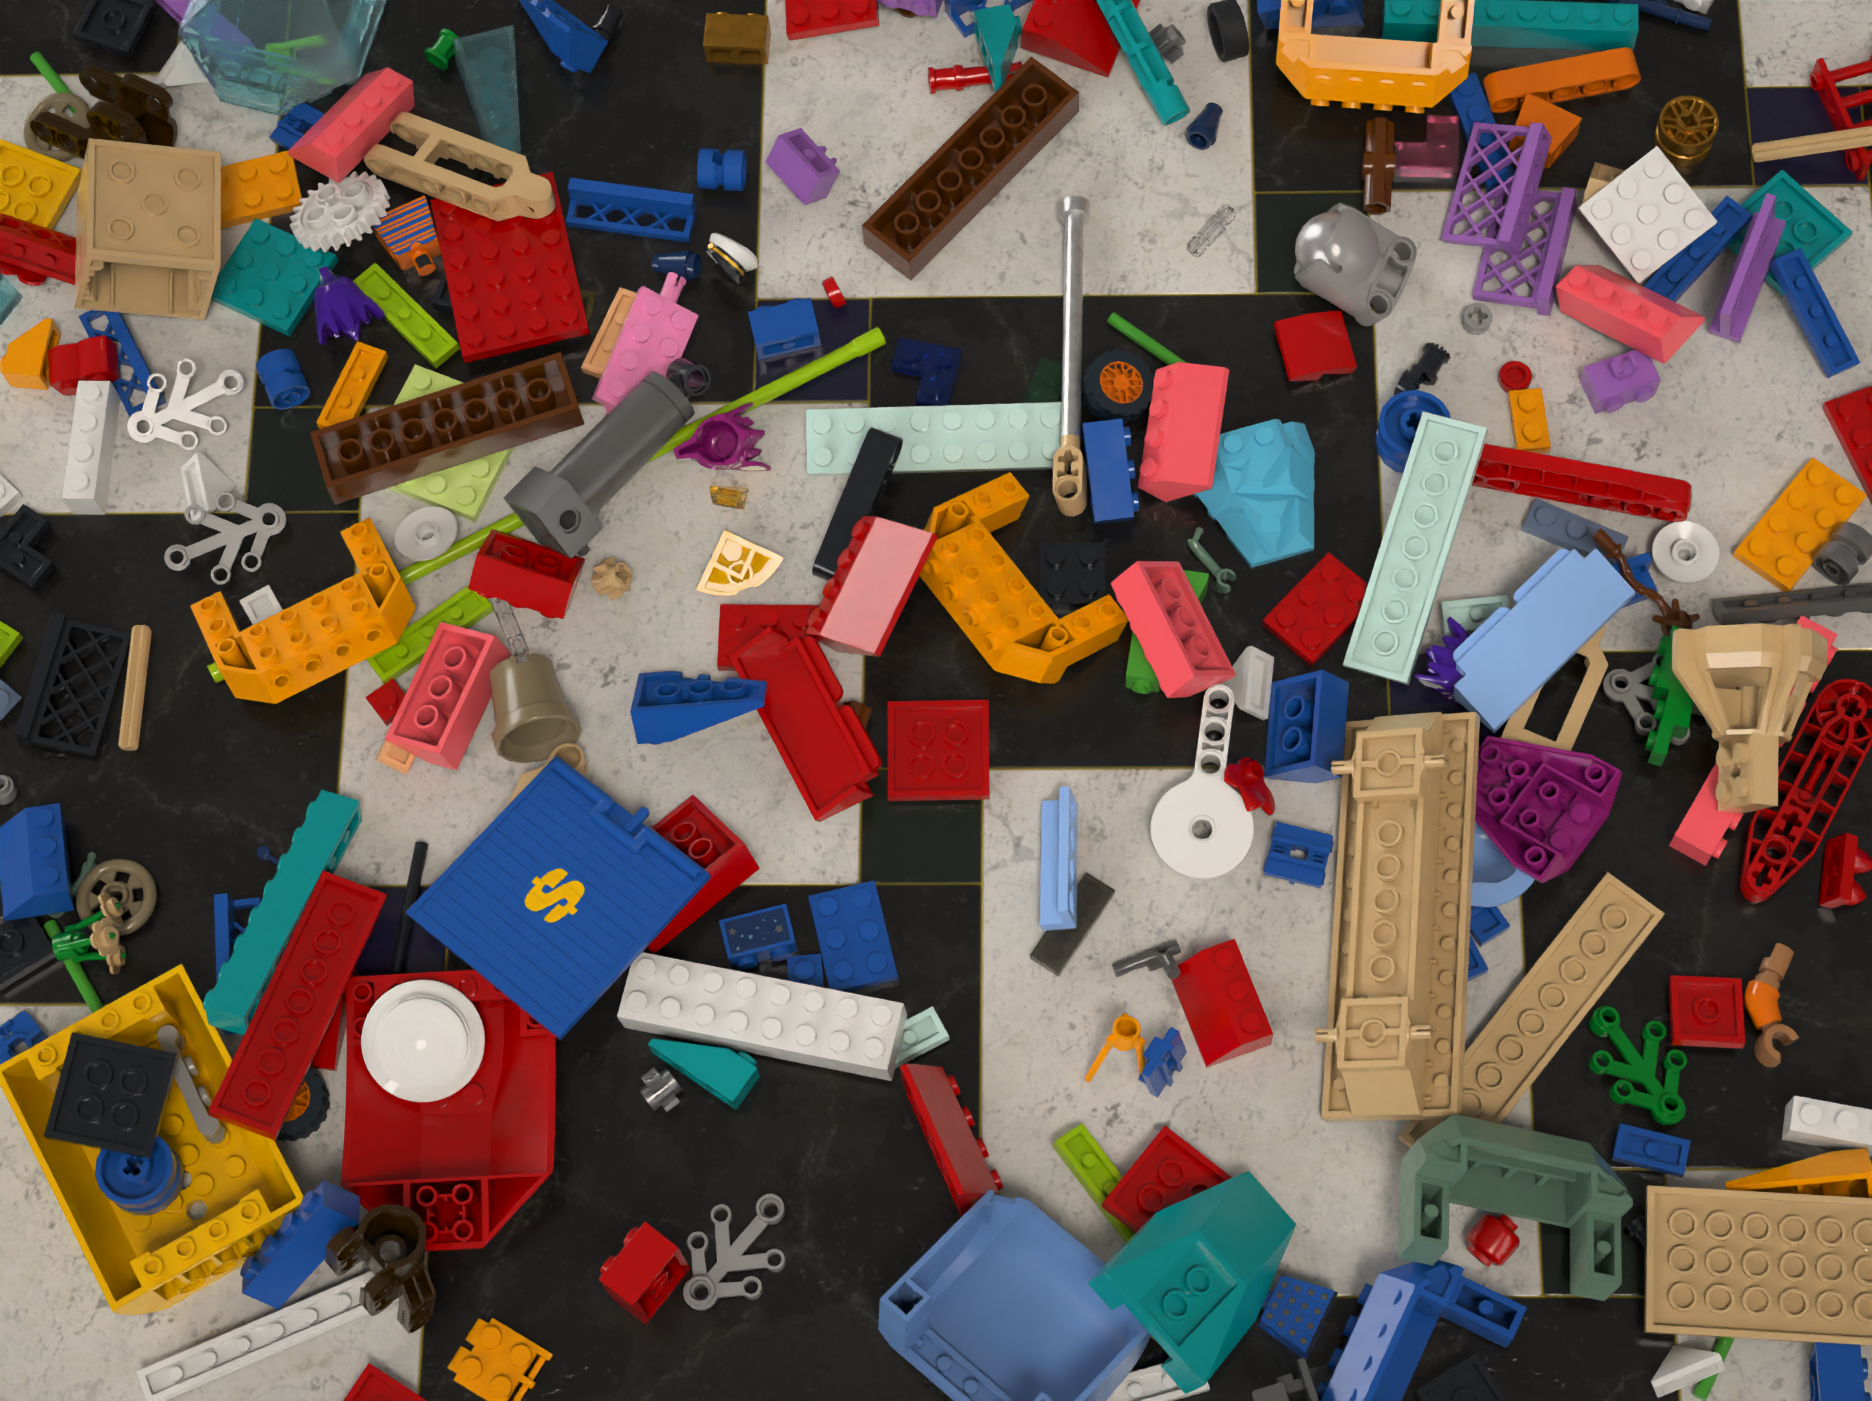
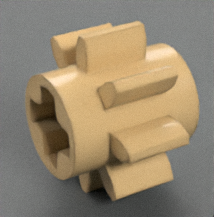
M614 557L601 560V564L593 566L595 572L592 574L591 581L593 588L600 596L608 594L609 599L614 600L622 597L624 592L631 590L629 585L632 582V572L624 561L616 563Z

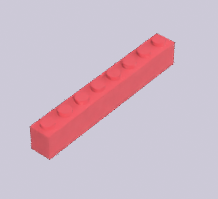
M1801 615L1796 624H1800L1801 628L1813 629L1827 639L1828 666L1838 649L1832 646L1838 634ZM1819 681L1813 682L1809 692L1813 693ZM1717 763L1714 765L1669 844L1670 847L1705 866L1711 856L1719 858L1728 842L1722 838L1727 828L1734 831L1744 814L1718 811V801L1715 796L1719 774Z

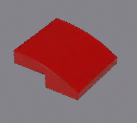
M1341 311L1310 313L1274 323L1273 326L1289 382L1318 381L1323 374H1352L1357 368Z

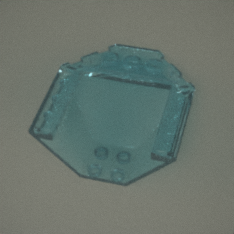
M190 0L178 30V35L183 44L188 47L195 63L204 77H207L221 102L283 116L292 112V108L306 101L308 103L314 102L331 94L332 89L345 83L349 86L360 79L387 0Z

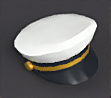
M712 233L710 235L709 243L704 247V251L737 285H741V278L744 274L758 268L757 257L748 248L722 234Z

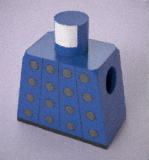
M1281 1275L1275 1289L1269 1288L1261 1307L1264 1312L1258 1326L1298 1356L1307 1360L1338 1292Z

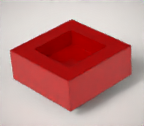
M392 678L365 698L384 724L388 726L393 722L405 694Z

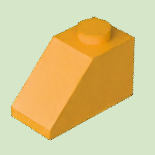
M44 319L8 344L6 356H2L0 361V371L11 387L49 389L50 378L47 351L59 346L61 332L53 319Z

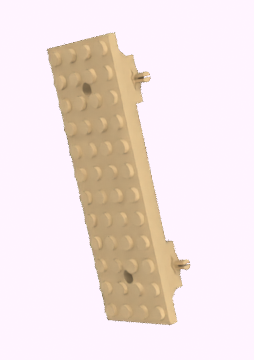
M1432 712L1375 717L1374 720L1346 722L1343 761L1334 760L1331 763L1333 766L1331 767L1332 774L1334 776L1342 774L1327 1028H1316L1315 1033L1317 1035H1314L1316 1043L1326 1042L1321 1118L1326 1122L1444 1120L1452 1114H1462L1480 716L1476 712L1453 714Z

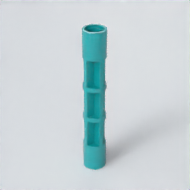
M1096 0L1162 124L1167 126L1185 117L1191 110L1179 87L1174 84L1175 80L1131 0Z

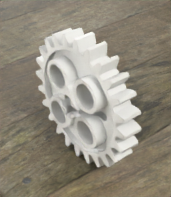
M354 171L340 183L329 178L328 184L318 183V190H308L307 192L310 196L299 199L302 206L293 208L295 214L290 216L292 221L290 227L298 243H302L305 249L311 247L312 251L315 252L321 247L323 252H327L333 246L335 251H337L343 243L349 247L351 240L357 239L361 241V234L364 232L372 233L373 231L370 227L381 224L379 217L387 216L385 209L390 207L388 202L390 196L382 181L378 180L374 174L368 176L367 172H363L358 176L357 172Z

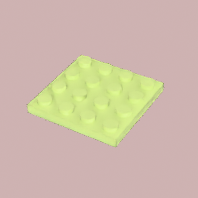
M414 365L394 405L453 387L463 382ZM515 447L407 481L388 489L429 505L445 508L455 515L477 522Z

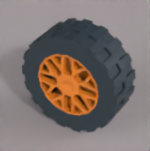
M1114 349L1110 352L1105 351L1100 356L1098 355L1083 373L1084 375L1081 379L1082 403L1088 408V412L1092 416H1096L1099 421L1123 419V425H1126L1128 422H1133L1141 416L1151 403L1154 376L1151 374L1147 363L1145 364L1139 356H1135L1129 351H1120V349Z
M312 1068L308 1069L277 1136L279 1141L290 1140L294 1142L300 1138L305 1139L312 1132H316L320 1128L321 1123L325 1122L327 1118L326 1113L330 1109V1102L328 1101L329 1091L325 1087L324 1081Z

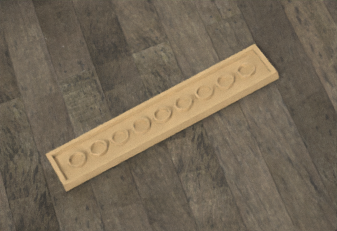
M1607 872L1464 1053L1461 1115L1502 1124L1660 922L1665 913ZM1411 1120L1398 1139L1411 1148L1420 1137L1444 1120Z

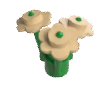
M104 892L98 896L101 911L76 924L65 926L64 933L53 936L52 947L55 956L60 961L73 959L77 963L85 960H107L110 974L120 972L121 966L126 961L125 947L120 945L119 931L115 928L116 926L123 925L121 918L123 909L115 897L111 898L107 892ZM92 924L93 933L89 938H87L84 932H79V930ZM89 945L98 949V952L85 953L88 951Z

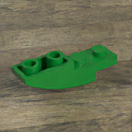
M1675 625L1672 626L1668 636L1662 635L1657 655L1662 656L1660 666H1653L1648 685L1654 686L1651 698L1658 700L1653 719L1659 720L1656 731L1650 730L1645 750L1651 751L1647 763L1660 767L1667 755L1671 737L1683 740L1689 727L1693 700L1672 671L1673 631L1680 628Z

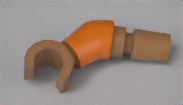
M1776 943L1770 957L1763 959L1759 967L1760 973L1756 974L1754 980L1748 982L1744 993V1007L1756 1029H1761L1763 1032L1755 1040L1754 1052L1758 1061L1765 1067H1775L1781 1063V1053L1775 1050L1772 1045L1773 1038L1781 1041L1784 1046L1790 1045L1799 1039L1797 1033L1789 1026L1778 1024L1782 1021L1778 1005V998L1780 996L1778 992L1780 983L1778 981L1783 980L1794 955V952L1789 947L1780 943Z

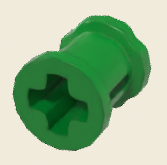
M444 28L440 31V37L435 44L424 51L426 59L440 70H446L448 68V61L457 51H461L464 48L463 41L455 33Z

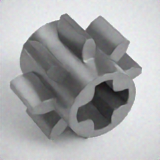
M1160 23L1149 32L1163 60L1169 59L1174 63L1184 55L1182 45L1186 43V40L1173 24L1164 28Z
M653 1067L641 1077L645 1085L639 1091L654 1111L662 1105L666 1112H668L680 1102L675 1095L682 1088L667 1068L659 1074Z

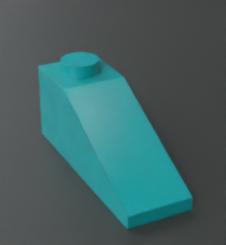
M1010 4L973 10L975 38L995 92L1006 81L1018 49L1017 35L1022 34L1019 15L1014 16Z
M651 1039L648 1043L654 1055L735 1110L760 1078L758 1069L755 1067L757 1062L743 1051H740L737 1055L728 1048Z

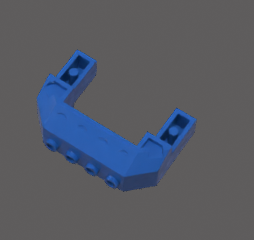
M1437 1260L1433 1266L1411 1262L1380 1272L1373 1285L1365 1283L1357 1303L1363 1305L1358 1317L1351 1315L1342 1335L1348 1337L1343 1350L1336 1347L1327 1366L1333 1372L1328 1383L1320 1381L1316 1390L1319 1401H1401L1440 1316L1506 1348L1513 1340L1527 1307L1462 1276L1464 1268L1441 1260Z

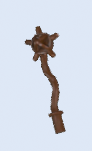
M1602 528L1592 535L1591 538L1607 553L1606 558H1614L1618 562L1623 578L1639 595H1645L1657 604L1663 616L1654 615L1652 620L1661 625V630L1665 636L1669 635L1673 625L1683 629H1692V623L1700 619L1699 614L1689 615L1687 612L1680 610L1678 599L1672 600V608H1670L1663 599V596L1635 580L1625 555L1620 551L1622 544H1616Z

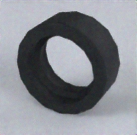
M1222 0L1211 3L1207 9V19L1212 43L1219 59L1223 62H1228L1246 57L1249 54V37L1244 16L1237 1Z

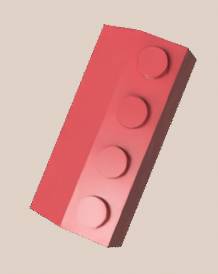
M388 67L365 74L288 150V155L340 183L363 160L372 146L378 144L391 131L390 124L399 112L409 113L415 107L413 81Z
M1575 265L1555 286L1560 312L1663 364L1676 353L1705 321L1704 316L1601 265Z
M1177 362L1156 370L1138 488L1164 502L1212 489L1229 369L1218 366Z
M1136 561L1110 583L1118 603L1122 606L1130 622L1131 630L1137 636L1144 650L1145 658L1151 664L1159 680V686L1167 698L1190 697L1236 676L1180 562Z
M440 622L384 739L428 763L457 771L492 696L489 683L490 671L500 662L510 658L511 653L494 635Z

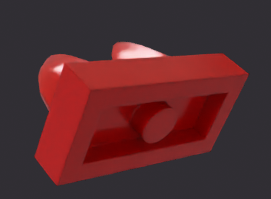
M1844 833L1826 840L1819 900L1820 906L1832 909L1841 905H1855L1866 899L1867 895L1860 884L1854 879V873H1865L1872 870V859L1864 850L1857 846L1858 836Z

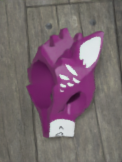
M753 402L744 404L727 413L709 417L703 421L696 429L692 438L674 448L677 461L695 460L700 465L712 470L771 471L770 465L749 461L761 454L762 449L754 448V446L765 435V430L749 427L754 424L752 419L741 417L742 414L753 406Z

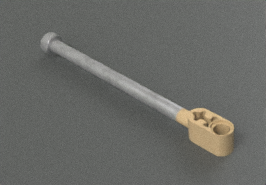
M1068 196L1059 202V221L1065 225L1061 448L1055 452L1053 457V494L1059 511L1066 516L1079 515L1087 505V469L1080 451L1084 225L1090 221L1091 204L1088 199L1081 196ZM1069 466H1071L1072 475L1067 474V471H1069ZM1069 493H1076L1071 498H1063Z

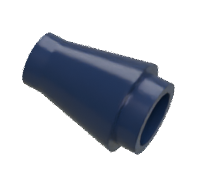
M1212 102L1207 103L1203 111L1187 127V141L1191 146L1205 150L1216 142L1220 118L1223 114L1221 106Z
M692 250L655 254L652 268L655 273L667 275L669 272L678 274V279L682 276L687 282H690L692 279L700 277L702 259L700 254H694Z

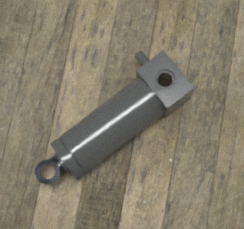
M678 358L669 365L666 373L667 378L657 372L650 371L550 472L535 466L504 497L507 504L540 544L570 559L576 554L579 556L588 554L590 549L587 543L603 528L595 514L694 416V409L688 398L690 396L702 395L707 391L711 383V374L704 365L685 358Z

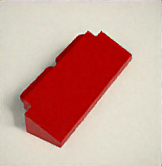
M769 626L729 656L740 679L767 682L768 689L765 706L757 709L815 821L821 822L874 796L867 781L879 776L877 769L881 765V758L854 708L848 705H841L839 700L842 698L844 690L815 638L810 636L801 638L797 636L790 641L786 632Z

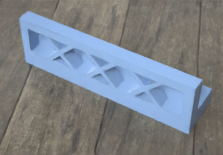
M1070 786L1059 787V800L1042 801L1040 927L1043 931L1072 929L1077 926L1078 803Z

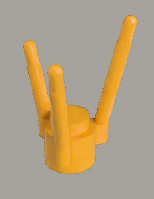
M1123 1013L1115 1020L1110 1035L1107 1036L1103 1048L1085 1076L1086 1082L1092 1080L1113 1047L1119 1051H1128L1135 1048L1139 1076L1141 1075L1146 1066L1145 1057L1143 1056L1145 1039L1139 1036L1141 1026L1135 1018Z

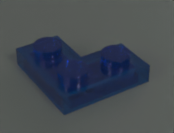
M899 337L892 362V371L922 377L916 397V406L950 405L962 358V349Z

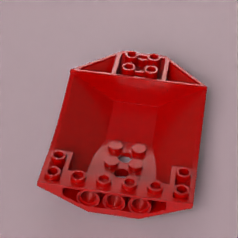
M475 970L351 977L346 987V1105L340 1185L346 1191L359 1196L360 1204L368 1212L384 1204L406 1206L416 1212L426 1226L425 1252L484 1249L553 1173L556 1140V1037ZM413 980L439 981L459 990L477 1009L485 1033L484 1053L475 1075L458 1092L444 1099L432 1102L404 1100L383 1089L367 1069L361 1048L363 1025L367 1014L375 1002L393 987Z

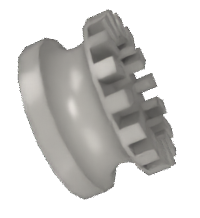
M1473 303L1465 309L1461 324L1467 333L1480 335L1485 333L1490 327L1493 315L1488 306L1481 303ZM1473 314H1479V318L1482 319L1481 324H1476L1474 319H1470Z

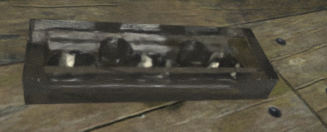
M1086 872L1077 885L1076 928L1046 930L1031 952L1030 959L1059 977L1115 895V890Z

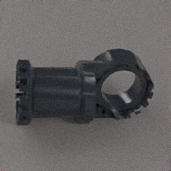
M1426 343L1422 348L1423 355L1418 363L1413 364L1410 370L1406 369L1402 374L1393 396L1403 391L1417 390L1421 384L1427 386L1435 385L1438 380L1437 374L1442 365L1449 362L1450 354L1443 350L1444 347L1438 348V344Z

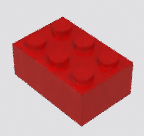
M644 1222L640 1228L635 1226L627 1234L623 1241L625 1247L617 1257L612 1255L606 1260L600 1269L602 1275L599 1281L614 1301L646 1325L689 1272L690 1267L676 1245L648 1223Z

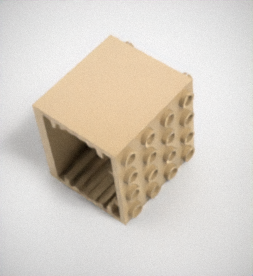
M89 138L77 194L75 309L205 320L221 266V152Z

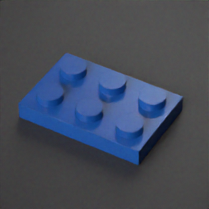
M875 880L808 896L830 989L851 992L898 980Z

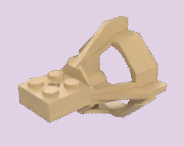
M1760 623L1705 626L1696 630L1679 628L1673 631L1672 671L1709 723L1713 732L1711 734L1713 739L1719 741V749L1716 753L1719 774L1715 790L1718 811L1747 813L1778 806L1779 744L1791 741L1793 737L1791 735L1812 684L1821 680L1827 668V639L1813 629L1801 628L1800 624L1793 623L1784 626Z

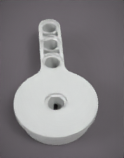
M1222 684L1209 687L1204 695L1193 775L1187 781L1174 786L1163 795L1157 803L1151 819V839L1159 858L1177 874L1197 880L1214 879L1233 871L1247 856L1254 836V822L1251 812L1246 810L1241 795L1224 782L1234 708V694L1229 687ZM1220 698L1227 703V706L1223 709H1216L1210 705V702ZM1211 730H1216L1222 733L1223 738L1219 741H1211L1206 737V734ZM1207 762H1212L1219 767V770L1209 774L1204 772L1201 766ZM1201 823H1204L1205 828L1210 830L1211 835L1205 839L1197 838L1193 834L1194 829L1200 827Z

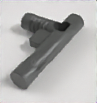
M1174 940L1125 961L1112 964V968L1116 977H1120L1147 966L1149 971L1163 967L1167 976L1170 979H1175L1180 975L1181 971L1173 956L1181 953V949L1177 940Z

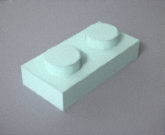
M1508 595L1442 601L1440 612L1444 636L1453 637L1447 623L1449 617H1452L1471 635L1498 608L1506 607L1510 609Z
M933 1006L906 1020L895 1068L950 1040Z

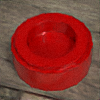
M832 276L822 281L823 283L821 284L834 308L839 309L847 304Z
M1511 361L1501 368L1498 382L1506 393L1513 390L1528 389L1531 384L1532 373L1526 364L1520 361Z

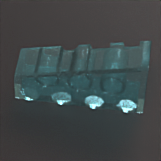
M514 25L453 39L455 61L483 141L521 154Z

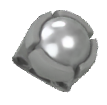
M1338 203L1326 213L1319 214L1310 219L1300 230L1295 244L1297 260L1294 268L1295 278L1305 289L1319 295L1352 315L1360 325L1365 327L1372 326L1389 316L1399 301L1412 272L1417 256V247L1410 238L1400 237L1364 215L1352 205ZM1394 251L1398 253L1400 259L1396 257ZM1370 304L1374 306L1376 313L1371 309Z

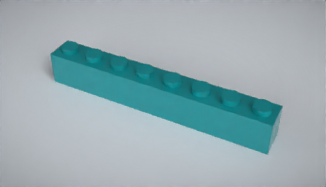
M1384 0L1381 39L1436 43L1440 0ZM1475 0L1470 45L1479 47L1594 51L1628 47L1633 50L1639 32L1638 4Z
M321 790L316 801L310 802L306 811V820L302 827L296 828L288 853H283L279 859L274 879L268 880L263 891L261 903L258 907L255 906L250 913L248 927L244 934H239L236 938L233 948L234 953L229 962L225 961L222 964L215 988L213 990L210 989L204 998L203 1009L206 1010L209 1025L244 1036L322 871L335 873L362 822L360 802L358 800Z

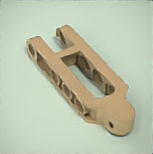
M399 112L391 122L390 130L403 140L415 144L416 148L419 149L414 156H410L384 145L374 144L364 157L366 166L380 177L495 221H502L516 216L539 219L549 215L556 206L551 184L546 178L530 172L526 156L408 112ZM439 157L447 160L452 158L467 164L468 168L474 169L476 167L493 174L497 179L502 177L507 179V181L502 186L492 187L436 166L434 163Z
M1606 624L1577 652L1586 657L1584 663L1587 667V672L1556 742L1524 729L1543 686L1509 718L1501 738L1568 751L1572 750L1608 667V662L1599 645Z

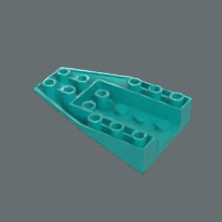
M1247 1171L1156 1212L1087 1283L1111 1310L1123 1304L1170 1356L1161 1367L1181 1390L1187 1394L1208 1382L1256 1321L1296 1227V1223L1257 1179Z

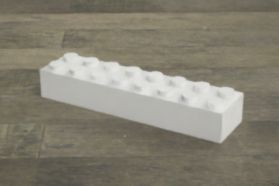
M643 952L630 966L617 1014L624 1028L888 1081L893 1079L895 1063L908 1016L904 1004Z

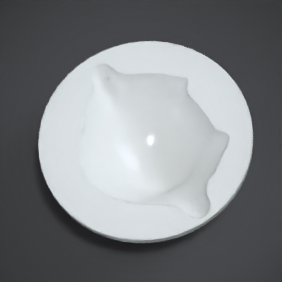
M434 980L405 982L384 993L367 1014L361 1035L362 1054L371 1076L389 1093L413 1102L441 1100L462 1089L479 1068L485 1047L483 1023L472 1002L456 988Z

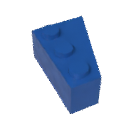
M1257 0L1258 15L1266 29H1279L1281 0ZM1363 0L1313 1L1311 27L1364 25Z
M1123 419L1083 423L1081 439L1084 442V461L1088 475L1093 525L1133 520L1134 512L1139 511V500L1137 492H1131L1130 479H1135V467L1133 459L1127 460L1126 447L1131 446L1129 426L1123 427Z

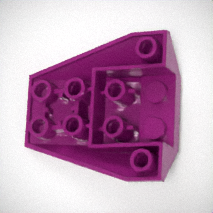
M1487 736L1478 750L1475 822L1514 868L1540 883H1544L1570 870L1607 819L1622 772L1590 754Z

